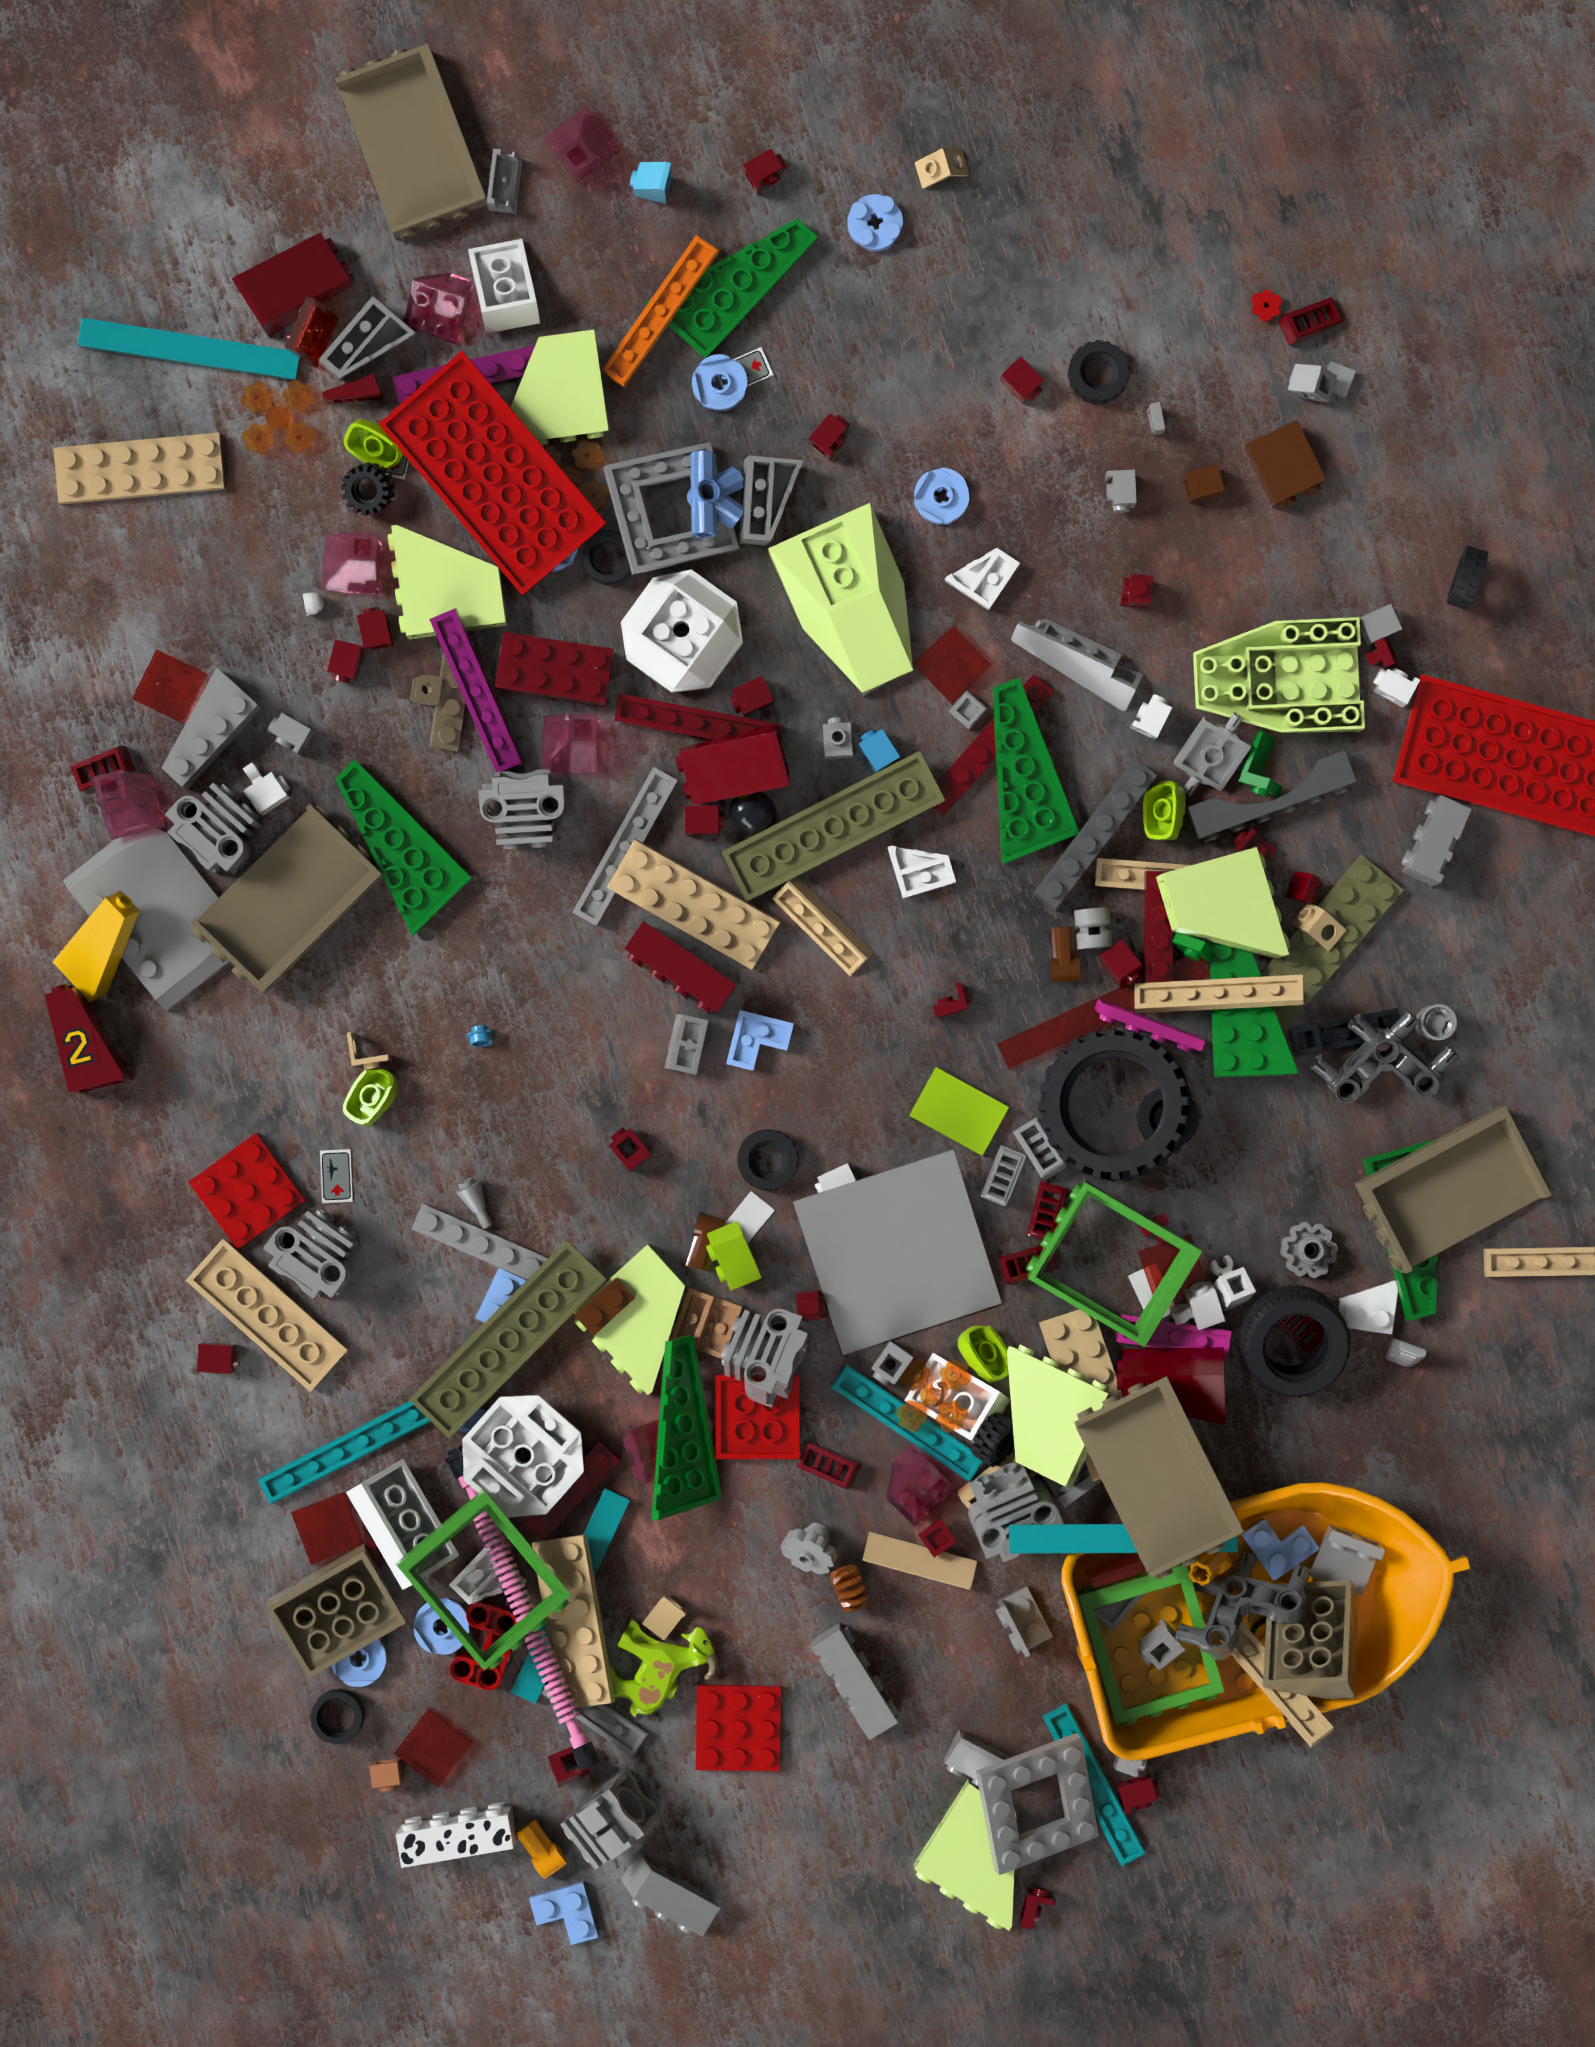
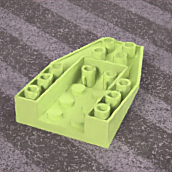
M871 503L768 548L770 558L803 630L862 693L913 671L905 586Z
M1359 617L1274 621L1193 652L1196 709L1231 718L1235 712L1243 717L1241 722L1280 733L1361 732L1365 729L1364 700L1360 701L1357 649L1361 645Z

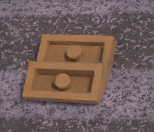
M689 1288L670 1340L685 1335H694L696 1350L723 1359L721 1357L726 1342H732L735 1334L732 1331L734 1321L737 1316L742 1317L745 1307Z

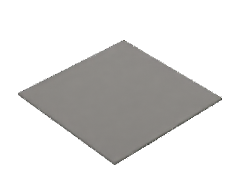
M953 1149L793 1201L843 1355L1002 1303Z

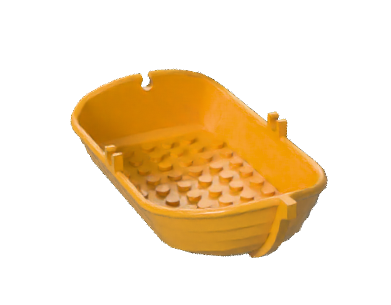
M1324 1482L1298 1483L1229 1502L1243 1531L1260 1519L1265 1518L1276 1536L1281 1540L1303 1524L1320 1548L1329 1524L1382 1543L1385 1548L1382 1560L1376 1559L1363 1595H1358L1355 1698L1324 1699L1307 1696L1321 1713L1358 1704L1379 1694L1404 1675L1422 1656L1437 1634L1453 1590L1454 1573L1470 1569L1466 1556L1449 1558L1441 1545L1404 1511L1379 1497L1354 1488ZM1241 1534L1237 1535L1238 1552H1226L1233 1565L1214 1578L1228 1577V1575L1234 1572L1241 1551H1247L1246 1556H1248L1249 1552L1254 1554ZM1318 1550L1298 1564L1301 1565L1300 1570H1302L1303 1566L1311 1570ZM1068 1553L1062 1568L1061 1583L1079 1644L1076 1646L1078 1657L1084 1666L1103 1741L1112 1753L1124 1760H1147L1252 1731L1259 1735L1265 1733L1266 1729L1277 1727L1282 1729L1286 1727L1285 1723L1289 1721L1232 1655L1224 1660L1215 1659L1224 1692L1219 1693L1217 1698L1209 1701H1203L1202 1699L1192 1701L1189 1707L1183 1709L1172 1707L1164 1710L1165 1712L1162 1715L1156 1717L1142 1716L1137 1718V1722L1130 1725L1116 1724L1109 1706L1076 1590L1120 1577L1126 1569L1134 1573L1144 1570L1145 1567L1138 1553ZM1257 1558L1250 1578L1273 1584L1289 1583L1293 1568L1273 1581ZM1309 1576L1308 1582H1320V1580ZM1181 1583L1145 1593L1113 1631L1097 1618L1123 1708L1209 1683L1199 1646L1183 1642L1185 1651L1161 1670H1158L1153 1663L1148 1665L1138 1653L1141 1650L1138 1641L1157 1627L1162 1618L1175 1631L1180 1630L1178 1629L1179 1623L1193 1627ZM1233 1590L1230 1594L1239 1595L1242 1591ZM1195 1591L1201 1614L1203 1615L1214 1606L1216 1596ZM1251 1612L1242 1617L1241 1621L1250 1630L1256 1622L1267 1616ZM1266 1623L1260 1626L1254 1634L1264 1647ZM1216 1640L1213 1643V1645L1219 1646L1222 1645V1643L1219 1640Z

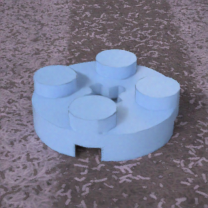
M879 194L864 196L851 207L847 222L848 232L856 244L858 243L868 251L878 252L886 250L895 243L902 231V213L889 196ZM873 216L883 221V223L879 224V229L874 230L873 226H868L867 224Z
M722 354L712 355L703 359L692 377L694 395L702 406L708 410L721 412L736 407L743 401L747 390V375L743 366L729 356ZM717 376H721L722 380L728 381V384L724 385L723 390H718L717 387L712 386V383L716 382Z
M939 468L925 473L918 480L914 491V505L925 520L934 524L949 525L959 519L966 511L969 503V491L964 478L956 471L948 468ZM943 489L946 490V496L949 500L947 502L942 501L941 503L936 502L937 497L934 493L936 491L941 492Z
M439 1598L469 1634L470 1624L467 1622L464 1607L451 1598ZM425 1603L419 1609L414 1621V1635L417 1642L424 1650L435 1654L447 1655L457 1651L462 1644L448 1627V1632L445 1634L443 1631L437 1632L435 1630L437 1626L436 1620L440 1619V1617L428 1603Z
M381 1638L359 1650L362 1655H366V1660L362 1661L361 1666H358L355 1660H351V1655L332 1665L331 1668L335 1675L343 1680L345 1684L353 1687L367 1686L379 1678L387 1664V1651Z

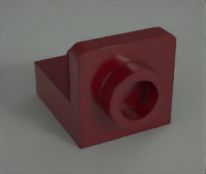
M1252 827L1248 832L1243 829L1233 841L1237 846L1232 851L1237 853L1257 847L1258 852L1263 855L1266 864L1277 849L1256 833L1257 830Z
M961 982L955 983L958 1000L954 1001L953 996L936 1000L937 1005L932 1007L935 1019L966 1011L968 1009L967 1004L971 1003L968 987L962 988Z
M1035 1887L1034 1890L1026 1889L1019 1918L1021 1928L1032 1930L1034 1922H1039L1042 1906H1038V1903L1055 1906L1056 1899L1054 1895H1051L1050 1890L1042 1887Z

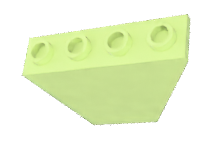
M595 329L542 336L537 340L511 408L542 445L549 444V439L559 437L560 442L577 440L576 435L587 434V438L590 439L603 437V431H609Z
M398 525L391 526L392 534H388L390 551L395 550L396 561L391 562L393 577L399 579L400 588L395 589L397 605H402L403 616H399L401 633L406 632L408 639L436 636L429 619L454 608H457L466 631L508 626L501 573L497 566Z
M1257 847L1157 876L1156 879L1172 931L1274 959L1289 955V939L1282 932L1280 926L1282 921L1279 908L1274 906L1272 899L1274 894L1273 886L1270 880L1266 879L1264 872L1266 867L1265 859L1258 852Z
M648 1244L574 1312L576 1315L616 1277L629 1290L635 1299L595 1334L592 1342L602 1353L607 1350L613 1356L611 1363L620 1373L626 1371L632 1377L630 1384L639 1394L645 1392L647 1395L654 1389L664 1357L665 1341H669L686 1287L685 1283ZM577 1318L573 1319L583 1332L587 1330Z
M1020 1344L1018 1348L1009 1346L1007 1357L1016 1462L1065 1487L1072 1488L1088 1455L1073 1423L1078 1420L1076 1414L1092 1407L1093 1411L1099 1410L1104 1407L1102 1401L1114 1395L1107 1392L1109 1387L1103 1383L1094 1380L1090 1384L1082 1380L1084 1374L1069 1368L1065 1372L1059 1369L1060 1363L1044 1356L1043 1360L1034 1357L1035 1351Z
M968 1779L914 1862V1870L917 1871L916 1876L924 1882L930 1884L933 1881L941 1886L940 1892L947 1897L954 1899L956 1896L964 1901L963 1906L976 1915L978 1912H981L987 1916L988 1919L986 1921L999 1930L1004 1927L1009 1931L1012 1927L1014 1870L1002 1875L995 1872L979 1787Z

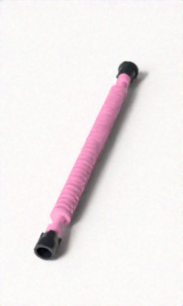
M463 1446L448 1451L449 1457L444 1460L446 1464L449 1463L455 1479H459L462 1488H466L471 1500L478 1493L464 1481ZM483 1511L473 1521H480L475 1526L477 1529L483 1528L478 1533L479 1535H486L481 1540L482 1542L488 1540L484 1547L485 1549L491 1547L487 1554L488 1556L494 1554L489 1559L491 1562L497 1561L492 1566L494 1569L500 1568L495 1573L496 1575H503L498 1580L499 1582H506L501 1587L502 1589L508 1587L504 1594L505 1596L511 1594L507 1601H514L509 1606L511 1609L517 1608L512 1613L514 1616L520 1615V1617L515 1619L516 1622H519L530 1612L529 1609L533 1608L534 1605L533 1603L527 1605L531 1598L530 1596L524 1598V1595L528 1594L527 1590L521 1591L526 1586L524 1583L518 1584L523 1579L521 1576L515 1577L520 1574L519 1570H512L517 1567L516 1563L511 1565L509 1563L514 1558L513 1556L507 1558L511 1551L510 1549L504 1551V1549L509 1546L507 1543L501 1544V1542L506 1540L504 1536L498 1537L503 1532L495 1530L498 1526L493 1524L492 1522L494 1521ZM545 1630L540 1632L529 1631L527 1633L529 1637L525 1638V1643L531 1641L527 1648H534V1651L529 1653L531 1656L537 1655L532 1660L534 1663L540 1662L535 1667L537 1670L543 1669L538 1674L539 1676L544 1674L546 1676L541 1681L542 1683L547 1681L549 1683L544 1686L545 1690L549 1688L552 1690L547 1693L548 1697L551 1695L555 1697L550 1699V1702L554 1703L557 1701V1705L553 1706V1709L560 1708L556 1716L563 1715L559 1723L565 1722L571 1734L569 1739L574 1748L571 1751L579 1770L582 1771L600 1763L601 1761L592 1741L589 1742L586 1733L581 1731L576 1720V1716H579L580 1712L573 1713L577 1705L570 1706V1703L574 1702V1698L567 1699V1696L572 1694L571 1691L566 1693L564 1691L569 1688L568 1684L563 1686L561 1684L566 1681L565 1677L561 1679L558 1677L563 1674L562 1670L556 1672L560 1665L556 1664L553 1666V1662H556L557 1658L550 1659L554 1651L547 1652V1649L551 1648V1644L544 1645V1642L549 1641L548 1637L541 1638L542 1635L546 1634Z

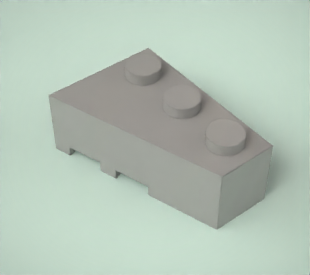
M372 296L320 357L319 363L341 381L415 337L416 333Z
M751 455L744 460V488L742 489L741 497L744 513L740 518L739 544L766 546L771 542L804 460Z
M1443 795L1436 797V800L1431 799L1424 812L1428 817L1424 825H1418L1413 835V839L1416 840L1412 851L1409 849L1406 851L1401 861V864L1404 865L1402 873L1431 887L1441 883L1444 877L1441 873L1447 861L1450 862L1452 858V850L1462 834L1471 809Z
M638 1851L621 1878L633 1898L632 1902L643 1910L649 1907L656 1911L655 1915L667 1923L670 1920L678 1923V1927L689 1935L695 1932L703 1937L720 1909L715 1899L684 1879L681 1881L668 1874V1869L661 1865L657 1868L650 1864L645 1858L646 1855Z

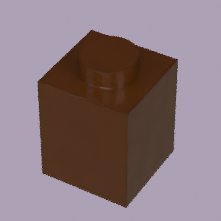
M1218 464L1185 472L1183 476L1190 504L1221 496L1225 491L1224 487L1227 486L1224 470L1219 471Z

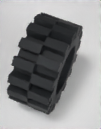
M367 462L350 469L347 472L348 475L343 477L342 481L345 484L341 485V490H345V494L341 496L343 500L347 498L349 501L346 503L348 508L354 507V513L361 512V515L364 516L368 514L373 515L390 505L392 502L390 499L395 495V492H392V489L395 488V483H390V479L393 477L391 474H385L387 471L385 467L378 468L379 464ZM362 479H370L376 484L377 494L374 499H366L360 494L359 484Z
M995 1412L993 1415L988 1416V1421L985 1420L982 1423L983 1427L978 1429L977 1432L979 1434L974 1437L973 1441L975 1443L971 1447L973 1449L971 1451L973 1456L991 1467L999 1466L1000 1462H1004L1006 1460L1005 1456H1009L1011 1447H1014L1013 1421L1001 1413Z

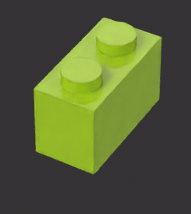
M738 1221L707 1233L710 1244L706 1248L711 1260H717L719 1266L715 1267L721 1283L727 1281L732 1291L762 1278Z

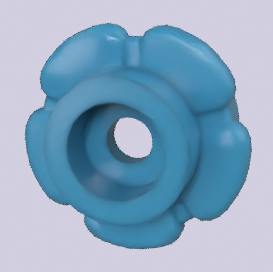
M486 1025L474 1026L471 1028L472 1032L467 1034L472 1047H484L493 1043L492 1036L494 1031L488 1029Z

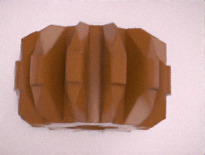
M852 1563L844 1564L830 1572V1579L843 1611L846 1613L855 1612L868 1605V1595L855 1565Z

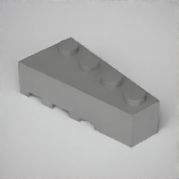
M216 668L165 760L162 769L181 787L188 790L262 708L220 669Z
M840 1623L812 1639L811 1649L816 1656L819 1654L821 1657L820 1661L826 1673L831 1678L833 1677L838 1692L844 1701L848 1702L853 1716L867 1738L871 1740L898 1723L896 1715L899 1714V1711L892 1699L886 1701L881 1691L885 1688L878 1676L872 1677L866 1668L870 1666V1663L863 1651L857 1653L852 1643L856 1640L849 1628L845 1627L843 1629Z

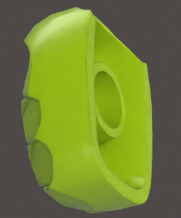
M357 419L346 431L344 437L345 448L363 463L379 464L378 468L385 467L390 469L399 464L405 456L382 427L372 421Z
M1161 781L1145 791L1143 801L1144 831L1150 839H1177L1183 826L1185 792L1183 787L1177 782Z
M384 1069L364 1070L354 1082L344 1101V1114L359 1125L370 1127L380 1119L394 1101L399 1088L397 1078Z
M972 1326L961 1333L958 1338V1349L968 1365L977 1372L978 1376L989 1384H993L1009 1374L1008 1349L1001 1337L991 1326Z

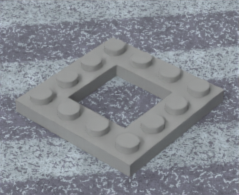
M711 442L613 463L603 467L632 575L734 552L739 549L734 527L730 529L719 520H717V535L715 537L695 538V536L691 535V531L653 540L639 489L687 477L690 478L691 482L690 454L694 451L702 450L713 452ZM716 464V474H718L719 472ZM700 490L701 495L707 499L706 493Z
M1077 1733L976 1771L994 1870L999 1875L1099 1837L1082 1738ZM1057 1773L1065 1817L1019 1835L1011 1790Z

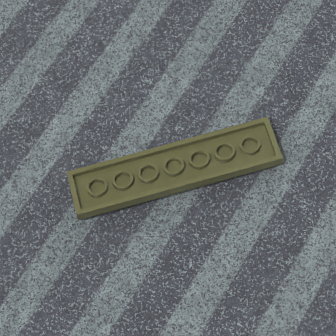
M918 751L728 848L722 854L746 902L786 883L788 880L943 803L945 799L923 755Z
M1362 854L1358 856L1317 905V907L1328 912L1346 929L1331 950L1327 951L1308 933L1297 929L1289 938V955L1278 959L1272 958L1260 972L1261 977L1303 975L1304 1005L1273 1006L1283 1033L1404 891V889ZM1326 925L1322 929V938L1328 940L1333 936L1334 927Z
M566 1240L409 1400L445 1436L450 1438L607 1278L573 1244Z

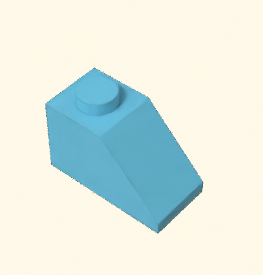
M640 162L638 171L633 170L630 179V186L633 187L634 196L666 204L673 179L671 163Z

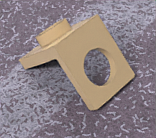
M942 148L915 162L922 188H928L950 176L966 177L970 175L962 149ZM953 156L958 159L960 169L954 165Z
M1306 903L1291 921L1294 927L1308 933L1327 951L1331 950L1346 931L1328 912L1310 903ZM1326 925H1332L1334 927L1333 936L1328 940H1324L1321 935L1322 929Z
M347 1033L352 1066L363 1065L364 1070L380 1068V1062L392 1061L389 1054L358 1059L354 1033Z
M665 1593L643 1621V1625L662 1640H665L680 1619L685 1617L687 1609Z

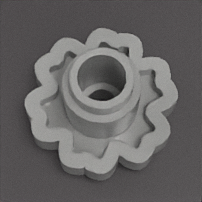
M1301 1222L1290 1227V1236L1282 1238L1280 1255L1287 1258L1286 1268L1299 1277L1307 1274L1311 1278H1317L1320 1275L1326 1274L1328 1272V1263H1334L1337 1259L1338 1246L1330 1241L1332 1232L1319 1223L1311 1226L1307 1222ZM1307 1244L1313 1248L1310 1255L1304 1253V1248Z
M811 1523L804 1531L801 1529L790 1530L780 1546L783 1556L791 1559L793 1566L805 1572L812 1570L818 1575L829 1573L838 1557L836 1549L828 1545L830 1541L829 1530L819 1523Z

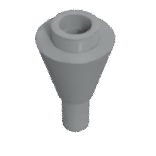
M471 1177L459 1183V1189L456 1191V1194L476 1214L483 1229L491 1226L493 1223L485 1209L486 1204L481 1180L475 1181Z

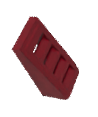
M1330 297L1287 313L1278 323L1290 346L1341 324L1343 319L1333 298ZM1322 308H1325L1330 321H1326L1321 310ZM1313 312L1319 322V325L1316 324L1312 316ZM1301 317H1304L1309 329L1305 328Z
M374 374L366 375L322 393L323 399L327 404L383 399Z
M117 746L70 765L80 792L135 772V767L126 746ZM105 759H108L109 765L111 767L112 773L110 774L107 769ZM94 763H97L100 774L102 776L100 778H98L96 769L94 767ZM83 767H87L92 781H87Z
M1040 1181L1026 1235L1040 1239L1045 1237L1047 1231L1036 1229V1223L1050 1226V1232H1054L1058 1225L1055 1219L1063 1207L1067 1188ZM1044 1190L1059 1194L1058 1200L1043 1196ZM1041 1201L1056 1205L1055 1210L1040 1207ZM1038 1212L1052 1215L1053 1220L1049 1221L1038 1218Z
M1038 1245L998 1257L1005 1284L1027 1279L1029 1271L1023 1273L1019 1257L1024 1256L1028 1265L1031 1260L1029 1254L1035 1253V1256L1039 1257L1040 1251L1044 1247ZM1055 1253L1049 1261L1050 1265L1046 1266L1043 1272L1047 1273L1059 1269ZM1013 1259L1018 1275L1014 1276L1009 1265V1260Z
M1297 1315L1287 1317L1284 1321L1278 1322L1277 1325L1306 1354H1309L1323 1340L1324 1331L1309 1316L1300 1315L1302 1318L1292 1329L1288 1327V1324ZM1307 1322L1310 1326L1298 1337L1295 1333ZM1315 1330L1318 1334L1306 1345L1303 1340Z
M807 1441L796 1467L847 1490L852 1488L861 1463ZM813 1451L818 1452L813 1466H809L808 1463ZM825 1455L828 1459L823 1471H821L819 1467ZM836 1460L839 1463L837 1465L834 1475H831L829 1473L834 1464V1461ZM845 1465H847L849 1469L843 1480L840 1477Z

